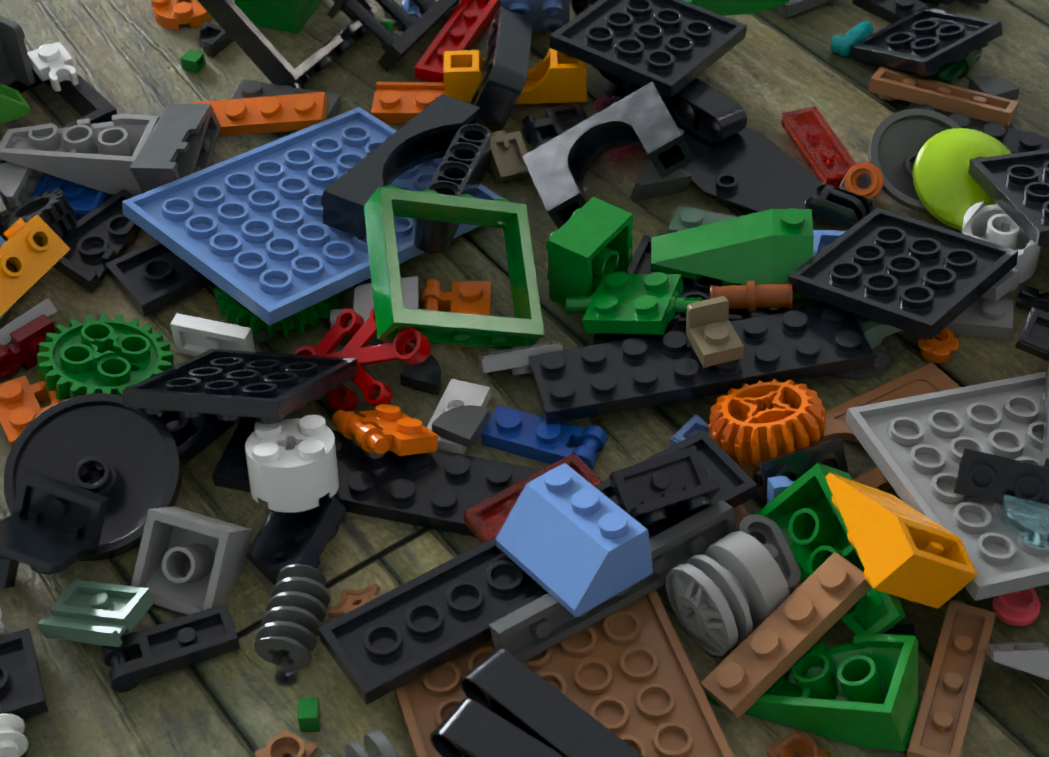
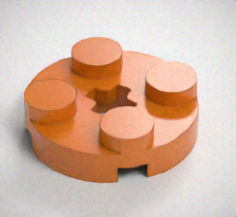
M151 0L155 21L168 29L180 30L179 24L189 23L191 29L197 28L205 22H210L214 19L197 0Z

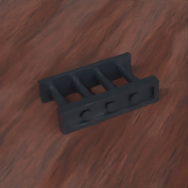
M332 0L335 4L327 15L333 19L340 11L346 8L383 44L382 48L386 52L377 63L388 72L461 0H411L420 9L419 13L422 16L419 19L415 15L411 17L394 0H375L402 26L400 30L403 34L401 36L396 32L392 34L357 0Z

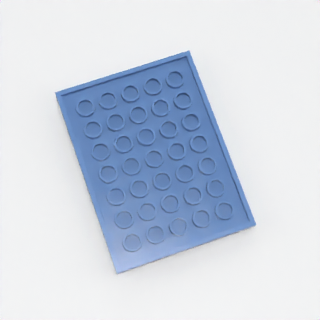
M357 107L122 201L123 215L270 326L371 278L367 236L361 239L323 224L321 197L328 185L333 184L349 168L355 166L369 152L376 149L397 130L364 109ZM437 158L414 166L399 175L390 185L398 186L403 190H426L442 159ZM481 184L474 195L475 198L503 199ZM394 216L399 264L424 253L414 244L416 222L414 218ZM460 224L453 239L479 226Z

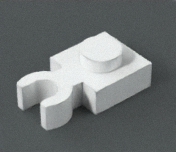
M60 41L53 44H45L36 50L27 52L33 63L34 71L42 82L50 79L53 90L61 91L60 82L65 80L71 81L74 86L79 84L73 58Z

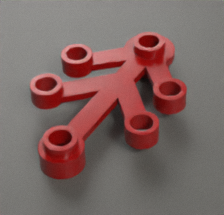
M373 307L370 317L365 323L363 317L351 309L343 310L337 316L334 326L317 346H302L293 354L357 358V373L351 380L364 393V400L376 408L377 405L389 404L392 400L393 392L388 385L375 380L363 366L399 359L409 365L420 364L429 357L431 347L427 336L411 327L399 331L393 343L366 347L377 334L375 310ZM352 319V323L350 324V326L347 327L349 321ZM345 335L352 337L341 352L332 353ZM345 386L325 393L329 398L330 406L337 411H353L357 406V394ZM381 390L379 397L375 399L377 392ZM346 396V400H345L344 403L341 405V401H342L343 397Z

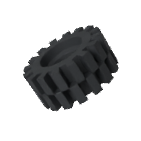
M54 190L53 192L47 191L42 196L39 194L33 196V199L30 201L25 200L21 202V206H15L11 209L12 212L4 215L5 218L1 220V224L6 231L19 218H22L26 223L38 214L59 237H62L63 232H69L72 226L76 225L78 218L62 190Z

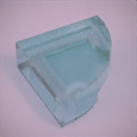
M1004 495L1001 504V516L1006 524L1010 522L1012 526L1022 533L1021 538L1024 541L1044 548L1049 529V505Z

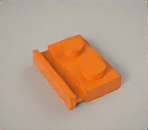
M377 82L371 115L386 124H406L408 120L413 119L424 110L427 105H430L442 94L445 95L444 82Z

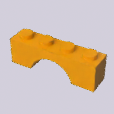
M549 48L545 58L536 66L528 69L524 89L516 104L538 105L541 103L571 104L587 102L586 63L575 58H569L563 53ZM480 50L444 51L445 95L469 104L471 103L483 78L485 58Z

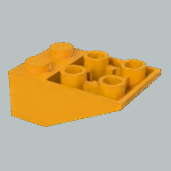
M830 472L825 476L833 494L832 502L841 513L848 529V539L857 550L863 564L864 577L876 591L885 592L911 602H917L938 609L978 576L961 538L892 494Z

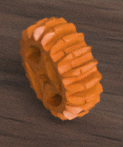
M777 379L771 382L759 380L758 383L752 385L744 383L742 388L728 390V395L718 397L717 403L710 407V424H708L710 437L734 461L738 460L741 466L754 463L759 468L760 462L818 444L820 440L824 439L826 414L825 408L822 407V400L818 398L817 392L808 389L806 384L795 385L793 380H788L784 383L778 382Z

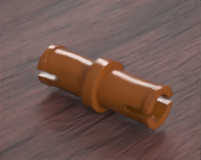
M747 281V285H710V299L725 296L729 302V310L747 309V313H756V309L793 308L792 285L788 283L755 285V281Z

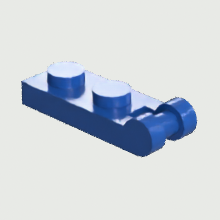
M497 405L481 433L482 445L556 466L566 463L574 471L580 473L592 471L597 462L596 452L603 450L608 439L607 433L601 427L589 425L585 428L563 422L547 425L544 417Z

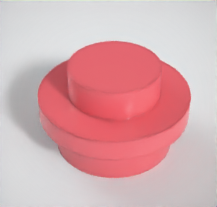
M1033 588L994 596L992 601L993 612H997L996 616L1004 623L1012 626H1026L1033 623L1038 618L1041 608L1037 593Z

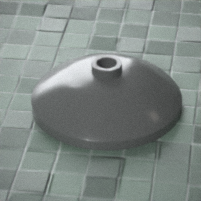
M926 109L902 110L887 117L875 130L868 148L869 163L879 168L883 175L884 183L882 190L890 198L907 208L929 212L920 201L914 187L913 171L911 169H913L915 158L925 142L935 134L944 130L962 127L947 116Z

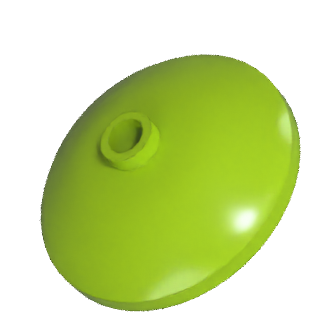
M953 128L939 132L925 142L915 158L913 183L916 193L924 207L936 219L949 227L962 231L965 213L971 206L984 201V206L996 205V202L968 174L970 159L1012 153L996 138L978 130Z

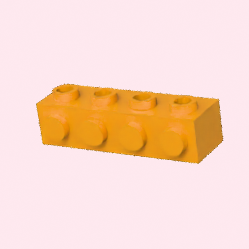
M38 214L26 223L22 218H19L3 233L8 240L0 246V317L70 250L67 244Z

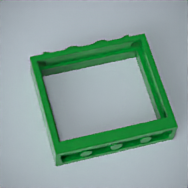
M394 185L378 187L365 203L364 215L378 340L393 341L399 331L411 327L427 336L430 344L507 349L535 344L545 335L526 204L513 203L508 199H479L469 194L457 196L438 194L434 190H403ZM394 216L503 228L515 318L404 308Z

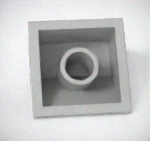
M174 506L148 509L131 586L149 588L154 599L153 605L186 615L222 605L243 572L252 529Z

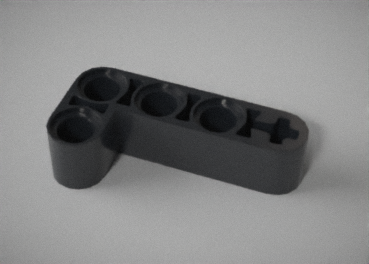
M502 6L497 10L489 29L483 78L470 103L480 107L479 122L500 131L514 109L527 80L533 27L532 19Z

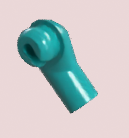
M863 21L848 31L845 37L839 34L835 35L830 44L831 52L839 53L840 57L849 56L852 54L851 45L873 34V26L871 23Z

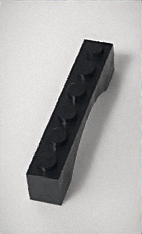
M444 94L430 105H427L413 119L408 120L397 132L390 135L381 145L369 152L365 158L352 168H349L344 175L325 188L321 197L323 224L363 239L367 236L364 205L378 187L389 186L399 175L414 166L444 157L457 131L462 126L468 124L479 125L480 107Z

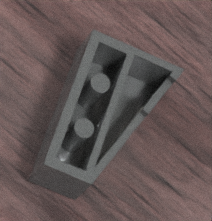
M168 104L130 166L142 193L210 167L221 129L211 104Z

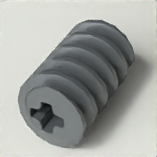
M293 564L282 568L278 574L277 583L271 593L272 598H270L266 607V613L261 621V628L256 635L254 645L257 654L265 661L289 669H302L311 662V652L316 647V637L319 635L318 628L322 626L321 622L327 614L326 607H328L332 597L330 591L325 587L327 584L326 577L319 569L309 565Z

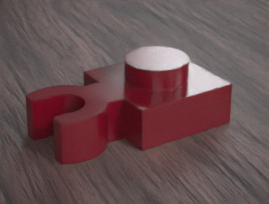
M43 314L10 333L12 343L9 345H0L1 380L11 377L20 365L27 371L37 365L39 343L46 342L47 332L56 334L53 321Z

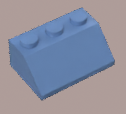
M566 463L549 470L547 473L526 484L495 539L496 546L576 618L653 573L648 529Z

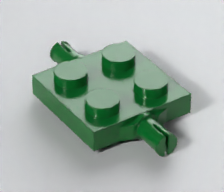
M625 272L604 274L596 292L590 295V297L568 296L566 299V310L568 313H585L582 319L585 333L664 335L668 323L675 316L686 314L688 304L703 300L701 297L679 298L684 288L681 274H665L663 272L627 274Z

